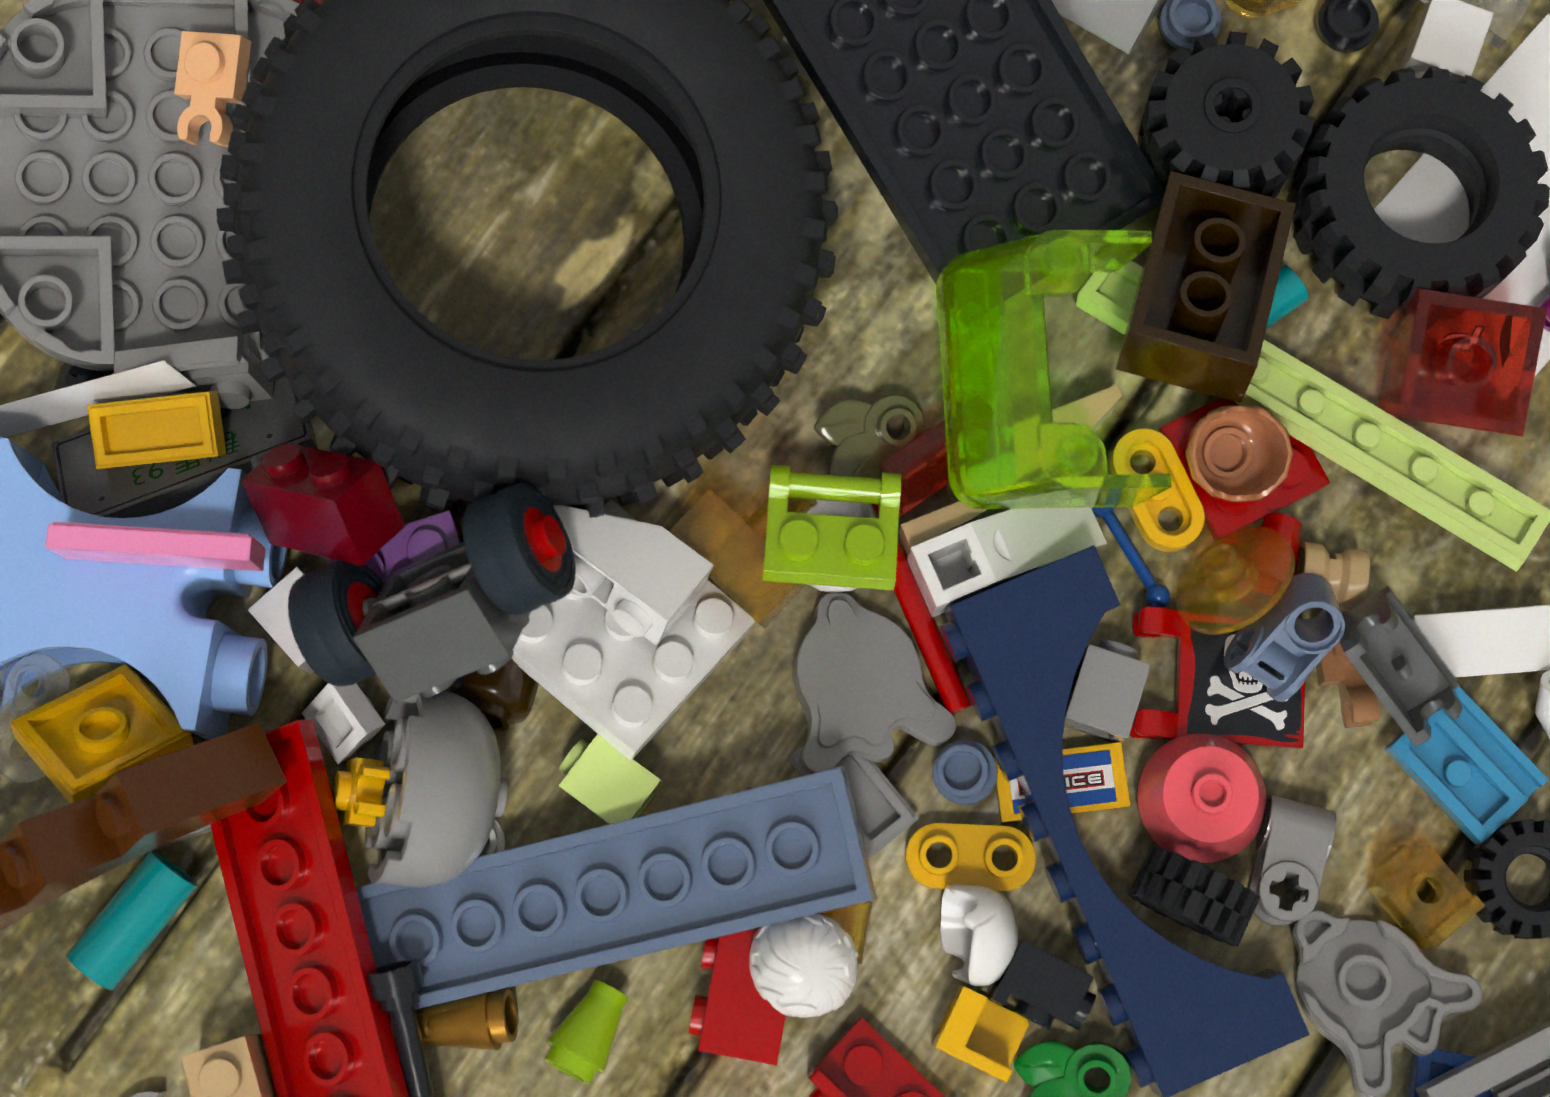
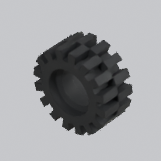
M1533 819L1503 824L1478 848L1471 849L1467 860L1473 862L1472 867L1469 870H1464V882H1471L1472 892L1466 893L1469 904L1477 903L1480 911L1476 915L1483 923L1491 922L1494 924L1493 930L1502 935H1513L1517 939L1550 938V893L1539 904L1527 905L1513 897L1506 882V873L1510 863L1522 854H1531L1539 857L1550 869V821H1533Z
M1154 846L1149 848L1128 894L1143 906L1153 909L1154 912L1168 917L1182 926L1185 925L1204 936L1207 935L1214 940L1237 947L1260 899L1254 891L1243 887L1244 885L1236 880L1228 879L1225 877L1226 875L1206 868L1204 864L1195 860H1188L1183 855L1175 852L1171 853L1164 848H1156Z

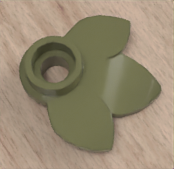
M900 395L883 396L872 404L848 399L830 406L814 425V430L828 443L837 446L832 455L827 475L881 478V472L901 473L899 512L903 510L915 497L924 473L921 458L917 451L925 433V420L919 406L911 399ZM894 415L900 416L904 422V431L896 439L889 436L886 428L888 420Z

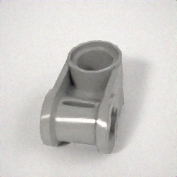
M1273 795L1268 797L1264 820L1257 833V852L1249 889L1260 897L1253 914L1261 922L1270 926H1285L1305 918L1314 910L1318 901L1324 866L1334 839L1337 818L1335 811ZM1284 880L1286 881V892L1295 895V902L1281 909L1279 908L1280 899L1277 895L1270 893V887Z

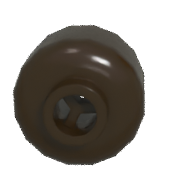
M511 658L504 666L489 674L481 675L476 670L456 678L451 685L450 692L473 703L487 718L493 731L508 730L510 724H517L528 717L539 683L524 672Z

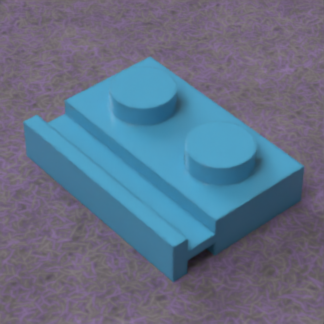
M1459 686L1455 691L1462 704V711L1457 719H1452L1444 709H1441L1432 714L1427 721L1431 726V738L1415 747L1406 734L1402 732L1384 750L1461 831L1477 845L1484 843L1528 800L1531 794L1543 786L1549 779Z

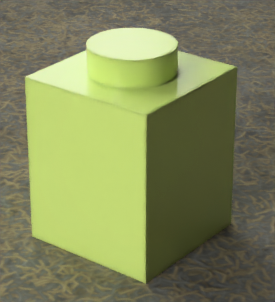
M599 734L595 736L590 744L584 739H580L559 767V770L566 775L559 784V787L609 824L640 817L664 785L658 777L634 759L629 761Z

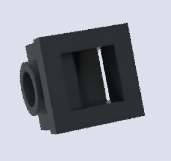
M1022 939L1018 940L1017 948L1008 968L1002 977L995 982L988 999L998 1005L1005 1006L1009 996L1019 1000L1013 1012L1049 1030L1055 1019L1079 1031L1085 1023L1096 999L1095 994L1087 991L1094 977Z

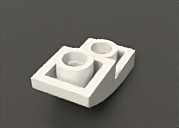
M1550 604L1414 615L1416 624L1455 677L1550 670Z

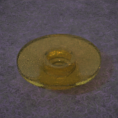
M1263 527L1240 529L1215 540L1193 559L1180 579L1176 593V606L1179 615L1190 628L1208 635L1235 632L1256 622L1279 602L1291 583L1295 569V557L1291 546L1281 534Z

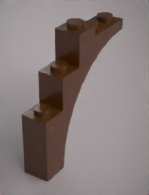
M257 722L117 772L94 796L19 822L0 842V931L65 893L130 860L216 821L266 801L287 780L260 723Z

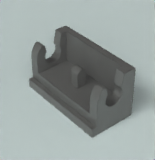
M1389 586L1342 614L1345 630L1340 643L1344 654L1415 747L1431 738V726L1427 721L1432 714L1444 709L1452 719L1459 717L1462 711V704L1455 691L1460 686L1458 679Z

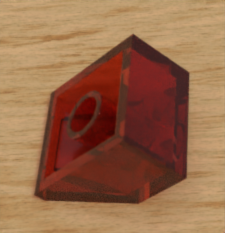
M1416 289L1387 351L1377 407L1398 418L1523 437L1547 308Z

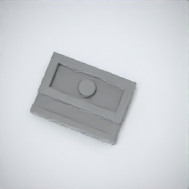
M238 336L115 351L114 374L165 360L196 385L161 396L218 390L220 408L240 409L246 407L249 401L273 398L274 382L269 383L260 368L259 363L261 361L250 349H241L242 340Z

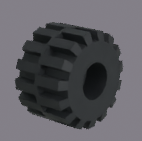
M1232 31L1228 35L1226 44L1217 45L1214 35L1211 33L1196 38L1191 54L1181 46L1169 56L1165 71L1159 70L1152 84L1139 130V135H1143L1140 149L1148 163H1153V171L1163 188L1165 189L1170 171L1275 198L1280 193L1285 181H1289L1312 133L1314 117L1307 116L1314 103L1310 85L1296 87L1303 71L1296 61L1290 58L1281 65L1274 59L1279 47L1278 45L1264 38L1259 49L1246 46L1247 33Z

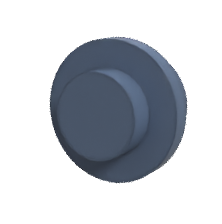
M1168 0L1162 9L1159 20L1160 30L1164 39L1172 47L1179 49L1182 46L1187 52H1192L1198 37L1213 33L1216 39L1222 25L1221 12L1214 0Z
M958 740L945 746L937 755L933 765V779L938 791L946 799L960 805H972L981 802L991 794L997 783L998 767L994 756L985 746L972 740Z

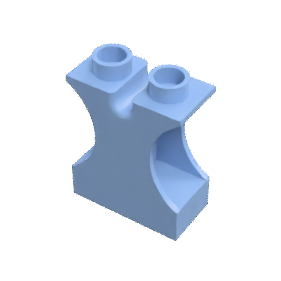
M0 437V711L24 688L52 672L81 664L112 663L128 664L144 674L167 699L181 728L208 740L227 733L230 713L253 716L259 707L265 686L268 661L266 641L263 638L241 636V634L220 621L207 619L208 607L215 598L221 595L249 597L253 586L273 588L280 582L284 572L288 548L269 544L241 481L247 474L241 469L228 468L212 485L196 497L173 509L158 514L135 518L103 517L74 509L62 503L59 488L54 482L47 465L10 439ZM67 522L250 534L266 548L264 570L248 571L64 559L45 548L48 524Z

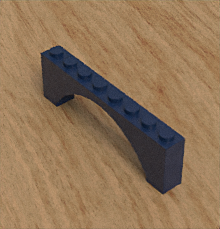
M1095 545L951 605L944 611L949 622L941 625L940 628L951 656L955 661L965 658L975 681L966 685V689L977 716L981 721L991 718L1001 741L993 745L992 749L1003 776L1007 782L1017 778L1027 803L1018 806L1019 813L1032 841L1037 842L1043 839L1053 864L1044 867L1050 886L1059 903L1070 901L1078 919L1079 925L1071 928L1076 946L1087 965L1095 961L1106 984V986L1097 989L1105 1013L1113 1026L1123 1023L1133 1047L1125 1050L1124 1055L1130 1064L1132 1075L1140 1088L1149 1085L1152 1092L1158 1096L1170 1097L1310 1035L1283 972L1266 969L1251 975L1230 970L1198 958L1167 941L1139 920L1116 897L1096 870L1080 840L1069 808L1063 776L1062 740L1066 706L1076 670L1091 636L1103 615L1121 605Z

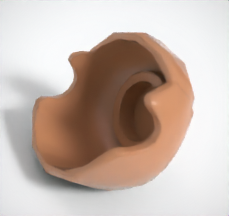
M1232 405L1213 409L1208 412L1207 416L1201 417L1190 432L1185 455L1192 479L1208 494L1226 501L1244 502L1258 501L1267 497L1287 478L1293 451L1287 429L1270 412L1258 406Z

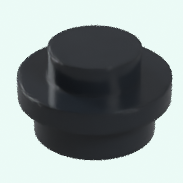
M1326 0L1316 17V28L1321 40L1331 49L1342 53H1353L1367 47L1375 37L1379 27L1378 12L1371 0Z

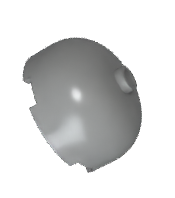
M442 691L431 697H423L419 693L397 703L390 696L385 709V719L395 720L393 730L384 733L381 747L375 748L373 757L374 760L384 761L383 767L390 768V778L385 781L382 803L386 805L384 816L382 818L376 817L375 826L365 827V848L378 849V864H370L368 877L372 883L415 888L433 887L455 879L464 873L479 857L491 833L495 816L501 817L504 813L507 802L508 782L506 778L501 777L500 753L495 733L487 718L473 703L449 691Z

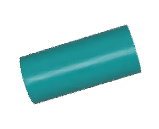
M154 850L150 851L69 950L66 957L89 979L113 991L197 888L198 884L171 860Z

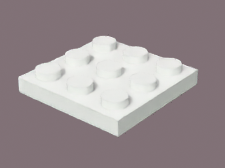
M612 499L604 505V511L607 515L637 521ZM707 579L699 595L656 646L644 636L636 637L622 629L613 618L612 612L592 597L584 598L571 591L564 598L531 611L529 615L530 621L523 628L513 649L514 655L512 659L524 672L631 761L749 633L756 619Z

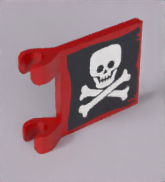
M1145 607L1133 615V635L1141 638H1178L1175 712L1153 709L1137 711L1129 734L1132 738L1173 740L1188 734L1205 733L1223 737L1237 745L1302 749L1304 743L1305 682L1289 699L1277 702L1267 694V687L1244 671L1234 673L1226 668L1224 656L1231 640L1239 629L1254 617L1184 612L1161 607Z

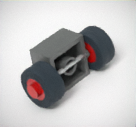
M527 483L513 484L499 490L496 494H490L476 500L467 508L463 518L464 542L391 572L385 584L366 564L360 566L343 562L342 560H337L325 565L323 568L301 576L295 581L289 592L288 616L295 642L302 656L321 679L334 686L353 685L368 677L377 675L395 703L419 693L423 697L434 696L447 689L456 678L476 670L481 675L496 671L513 657V649L523 628L530 621L529 615L531 611L564 598L573 589L576 575L574 554L568 534L556 510L549 500L534 486Z

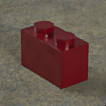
M285 442L283 445L267 452L262 459V463L241 480L269 544L363 566L405 527L380 464L373 460Z

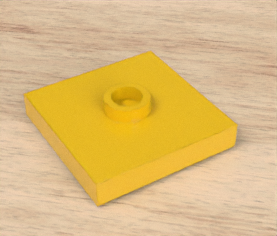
M124 664L10 721L15 739L70 804L94 796L117 772L194 745L191 732L181 728L177 717L128 664Z

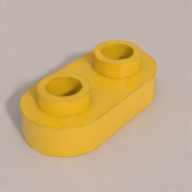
M1136 429L1125 434L1112 451L1110 471L1142 538L1151 547L1163 552H1176L1188 547L1201 533L1205 515L1203 506L1172 443L1163 434L1152 429ZM1135 455L1147 457L1152 465L1151 472L1144 475L1136 473L1130 464L1131 457ZM1163 511L1174 513L1179 519V528L1175 531L1164 530L1158 522L1159 513Z
M932 823L920 828L908 841L905 850V864L912 878L927 888L945 890L948 883L982 885L991 887L999 892H1008L1021 887L1030 879L1036 865V854L1030 839L1023 832L1013 827ZM940 843L949 849L951 858L946 867L935 868L929 864L926 852L930 845ZM1005 846L1013 851L1015 864L1009 871H1001L994 866L992 853L995 848Z

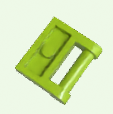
M771 464L763 581L894 591L901 473L881 472V478L790 472V465ZM788 498L878 504V518L787 512Z

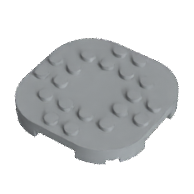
M30 0L23 4V10L0 30V313L22 338L35 348L59 361L96 371L114 372L115 351L238 336L242 340V350L250 349L261 362L268 357L260 344V340L263 337L262 332L258 331L243 335L236 317L237 314L247 310L243 307L238 293L239 289L245 285L240 283L226 284L222 261L232 259L228 255L226 239L228 236L235 234L219 230L217 208L228 207L223 204V188L226 183L236 182L221 178L220 167L222 155L232 154L227 151L228 147H220L210 142V121L205 122L201 126L197 145H191L179 139L177 133L178 120L182 112L190 106V100H185L175 95L174 90L182 31L242 35L252 41L246 87L249 82L262 85L254 79L253 70L261 56L267 58L264 51L274 36L286 42L289 41L285 36L283 23L291 14L297 16L294 10L299 3L293 0ZM227 103L225 114L232 122L233 131L245 133V131L235 127L232 114L236 104Z

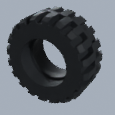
M1429 67L1422 78H1416L1415 70L1412 68L1391 71L1384 83L1381 79L1373 77L1358 85L1351 97H1343L1330 110L1304 150V156L1296 167L1292 186L1298 190L1290 201L1296 203L1292 221L1295 223L1302 222L1303 225L1295 239L1302 254L1307 255L1314 252L1318 262L1312 268V271L1324 284L1330 278H1333L1343 287V290L1337 297L1351 306H1354L1361 298L1372 303L1370 308L1371 315L1389 319L1398 309L1404 310L1403 317L1406 322L1423 321L1451 294L1458 296H1451L1448 304L1439 315L1444 318L1459 313L1471 301L1474 303L1479 302L1480 300L1477 299L1484 298L1525 259L1527 256L1526 251L1537 241L1544 226L1539 216L1549 207L1550 188L1547 184H1538V180L1548 171L1545 154L1541 150L1532 152L1529 143L1534 139L1536 133L1527 119L1517 123L1509 114L1514 104L1501 93L1495 99L1480 91L1484 82L1469 75H1466L1459 83L1449 80L1450 71L1448 69ZM1394 150H1410L1428 154L1444 163L1457 176L1468 199L1469 225L1465 233L1454 241L1425 243L1409 239L1395 232L1381 220L1368 199L1364 181V171L1368 161L1380 153Z

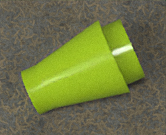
M594 980L586 995L546 1041L551 1047L544 1060L566 1075L590 1085L597 1072H605L622 1010L629 998L617 989L601 981Z

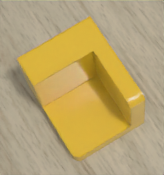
M959 986L931 1045L1007 1083L1013 1072L1009 1067L1029 1026V1022L1026 1018L988 1000L987 997L965 986Z

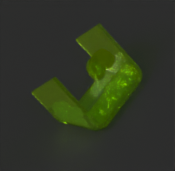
M1051 230L960 254L953 258L940 272L936 283L948 477L954 495L963 504L975 509L1136 507L1172 487L1171 474L1108 475L1106 451L1100 437L1085 425L1078 423H1053L1044 297H1064L1074 293L1084 285L1090 272H1118L1152 244L1151 231Z

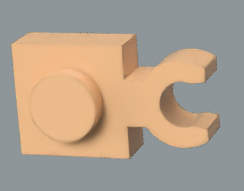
M182 31L174 94L185 100H190V106L182 112L178 120L177 133L180 140L191 145H197L201 126L205 122L210 121V142L220 147H228L230 136L233 132V125L230 118L225 114L227 103L244 104L241 99L246 89L252 41L242 35Z

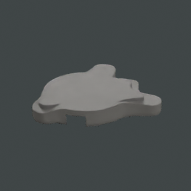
M833 592L822 597L814 610V624L802 641L793 663L792 678L796 696L805 711L808 722L807 739L800 754V764L804 771L814 774L833 769L846 755H856L872 762H883L894 751L892 732L897 729L903 730L932 746H939L948 741L956 730V720L947 709L929 695L923 682L921 661L911 639L888 618L861 607L848 594Z
M1313 910L1305 918L1297 920L1293 927L1292 939L1298 952L1296 988L1299 1003L1305 1016L1317 1031L1338 1046L1347 1058L1352 1086L1359 1097H1384L1390 1091L1393 1076L1392 1050L1394 1046L1403 1045L1417 1056L1430 1055L1437 1047L1443 1019L1449 1015L1469 1013L1480 1004L1482 999V987L1477 979L1466 974L1448 972L1435 966L1424 956L1415 941L1398 927L1383 920H1378L1377 923L1366 920H1350L1349 917H1334L1321 910Z

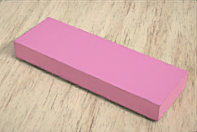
M67 522L48 524L45 548L64 559L248 571L264 570L266 548L250 534Z

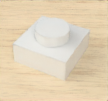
M328 683L302 712L306 720L314 721L318 737L337 764L357 755L385 725L374 709L371 700L361 691L356 683L342 687Z

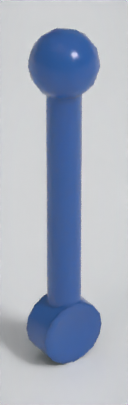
M1105 491L1095 493L1089 502L1095 517L1103 518L1145 586V599L1151 607H1165L1170 601L1169 589L1162 584H1157L1114 514L1115 500L1113 496Z

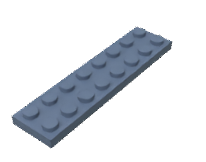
M838 767L481 856L455 879L433 887L415 888L378 883L356 887L376 967L403 960H419L424 988L419 990L421 1001L415 1005V1009L877 899L845 767Z

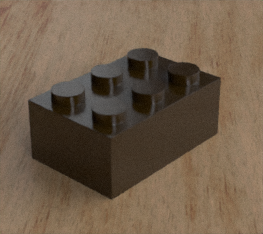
M1170 171L1156 214L1116 370L1241 403L1258 366L1296 203Z

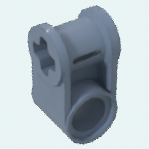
M1300 573L1287 579L1258 614L1239 629L1233 637L1224 656L1226 668L1234 673L1244 671L1267 687V694L1277 702H1283L1293 696L1305 682L1308 674L1339 643L1344 635L1345 622L1331 584L1324 577L1314 573ZM1312 607L1323 609L1315 617L1309 619L1297 618L1306 609Z

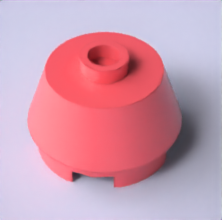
M1196 733L1180 736L1165 743L1150 757L1140 775L1137 803L1144 827L1161 848L1171 853L1175 852L1183 855L1191 861L1212 863L1236 855L1251 843L1263 823L1267 795L1260 770L1253 759L1241 747L1220 736Z

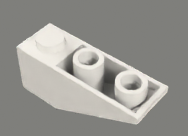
M1082 486L970 522L910 547L907 561L931 616L936 617L945 613L944 611L953 604L1095 545V548L1098 549L1105 546L1107 542Z
M564 505L553 506L565 527L574 554L576 575L572 591L584 598L592 597L612 612L613 618L622 629L636 637L644 636L657 646L702 591L714 565L662 526L607 514L590 518L588 510Z

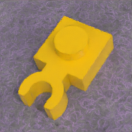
M357 757L347 760L345 771H336L332 786V796L336 810H340V825L372 827L375 826L376 817L382 818L384 816L386 805L382 803L385 781L390 778V768L383 767L384 761Z

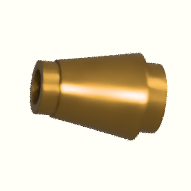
M510 989L495 990L417 1009L416 1012L424 1046L434 1044L435 1046L499 1050L502 1043L514 1042L517 1037V1007Z

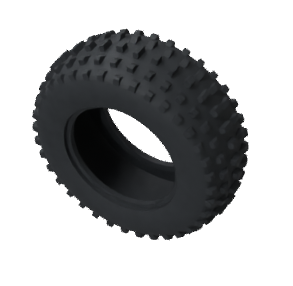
M303 0L294 10L297 16L291 14L283 23L284 33L289 41L286 42L274 36L264 51L267 58L261 56L253 70L254 79L262 85L249 82L241 99L246 106L240 104L235 106L232 114L234 126L245 131V133L233 131L227 150L232 155H222L221 178L236 183H226L224 185L223 204L228 207L217 208L219 230L235 234L228 236L226 239L228 255L232 259L222 261L226 284L240 283L245 285L239 289L238 293L243 307L247 310L236 315L243 335L258 331L262 332L263 337L260 340V344L268 357L259 363L260 368L269 383L282 377H287L291 383L290 389L299 398L292 409L298 421L304 425L315 416H318L335 433L331 441L332 446L330 447L332 452L342 453L346 456H352L357 452L365 459L373 460L380 464L390 490L398 479L410 485L414 483L422 486L419 499L426 501L427 506L444 511L448 499L456 502L458 499L470 501L471 505L476 500L490 494H496L499 490L513 484L527 483L537 488L549 500L552 506L564 505L588 510L590 518L599 517L605 514L603 500L617 497L622 507L634 502L641 506L654 501L658 497L654 482L662 479L665 485L670 487L683 480L684 477L689 484L703 473L697 460L699 456L703 454L707 459L712 460L724 449L731 454L746 438L737 427V424L741 423L744 426H748L758 414L757 410L768 416L780 402V399L774 395V391L770 386H778L785 374L784 370L797 374L808 356L795 343L801 339L804 330L803 324L817 327L824 318L827 308L822 306L821 301L813 298V293L818 278H830L834 273L836 256H833V252L821 248L822 243L827 240L828 227L833 226L838 219V205H836V201L822 199V194L828 191L827 176L832 171L829 151H815L814 149L822 143L818 127L815 125L820 120L814 102L800 105L799 101L806 93L800 80L794 79L799 70L791 56L777 61L783 50L773 36L764 39L770 31V26L760 14L747 21L752 9L744 0H736L732 4L729 2L730 0H322L321 4L314 0ZM517 87L543 88L582 98L603 108L632 129L660 162L673 188L682 219L684 244L681 275L676 293L665 307L646 325L609 347L586 355L544 361L510 358L477 349L449 335L423 316L403 295L387 271L373 239L369 220L379 181L389 161L399 146L418 126L444 107L463 98L496 89Z

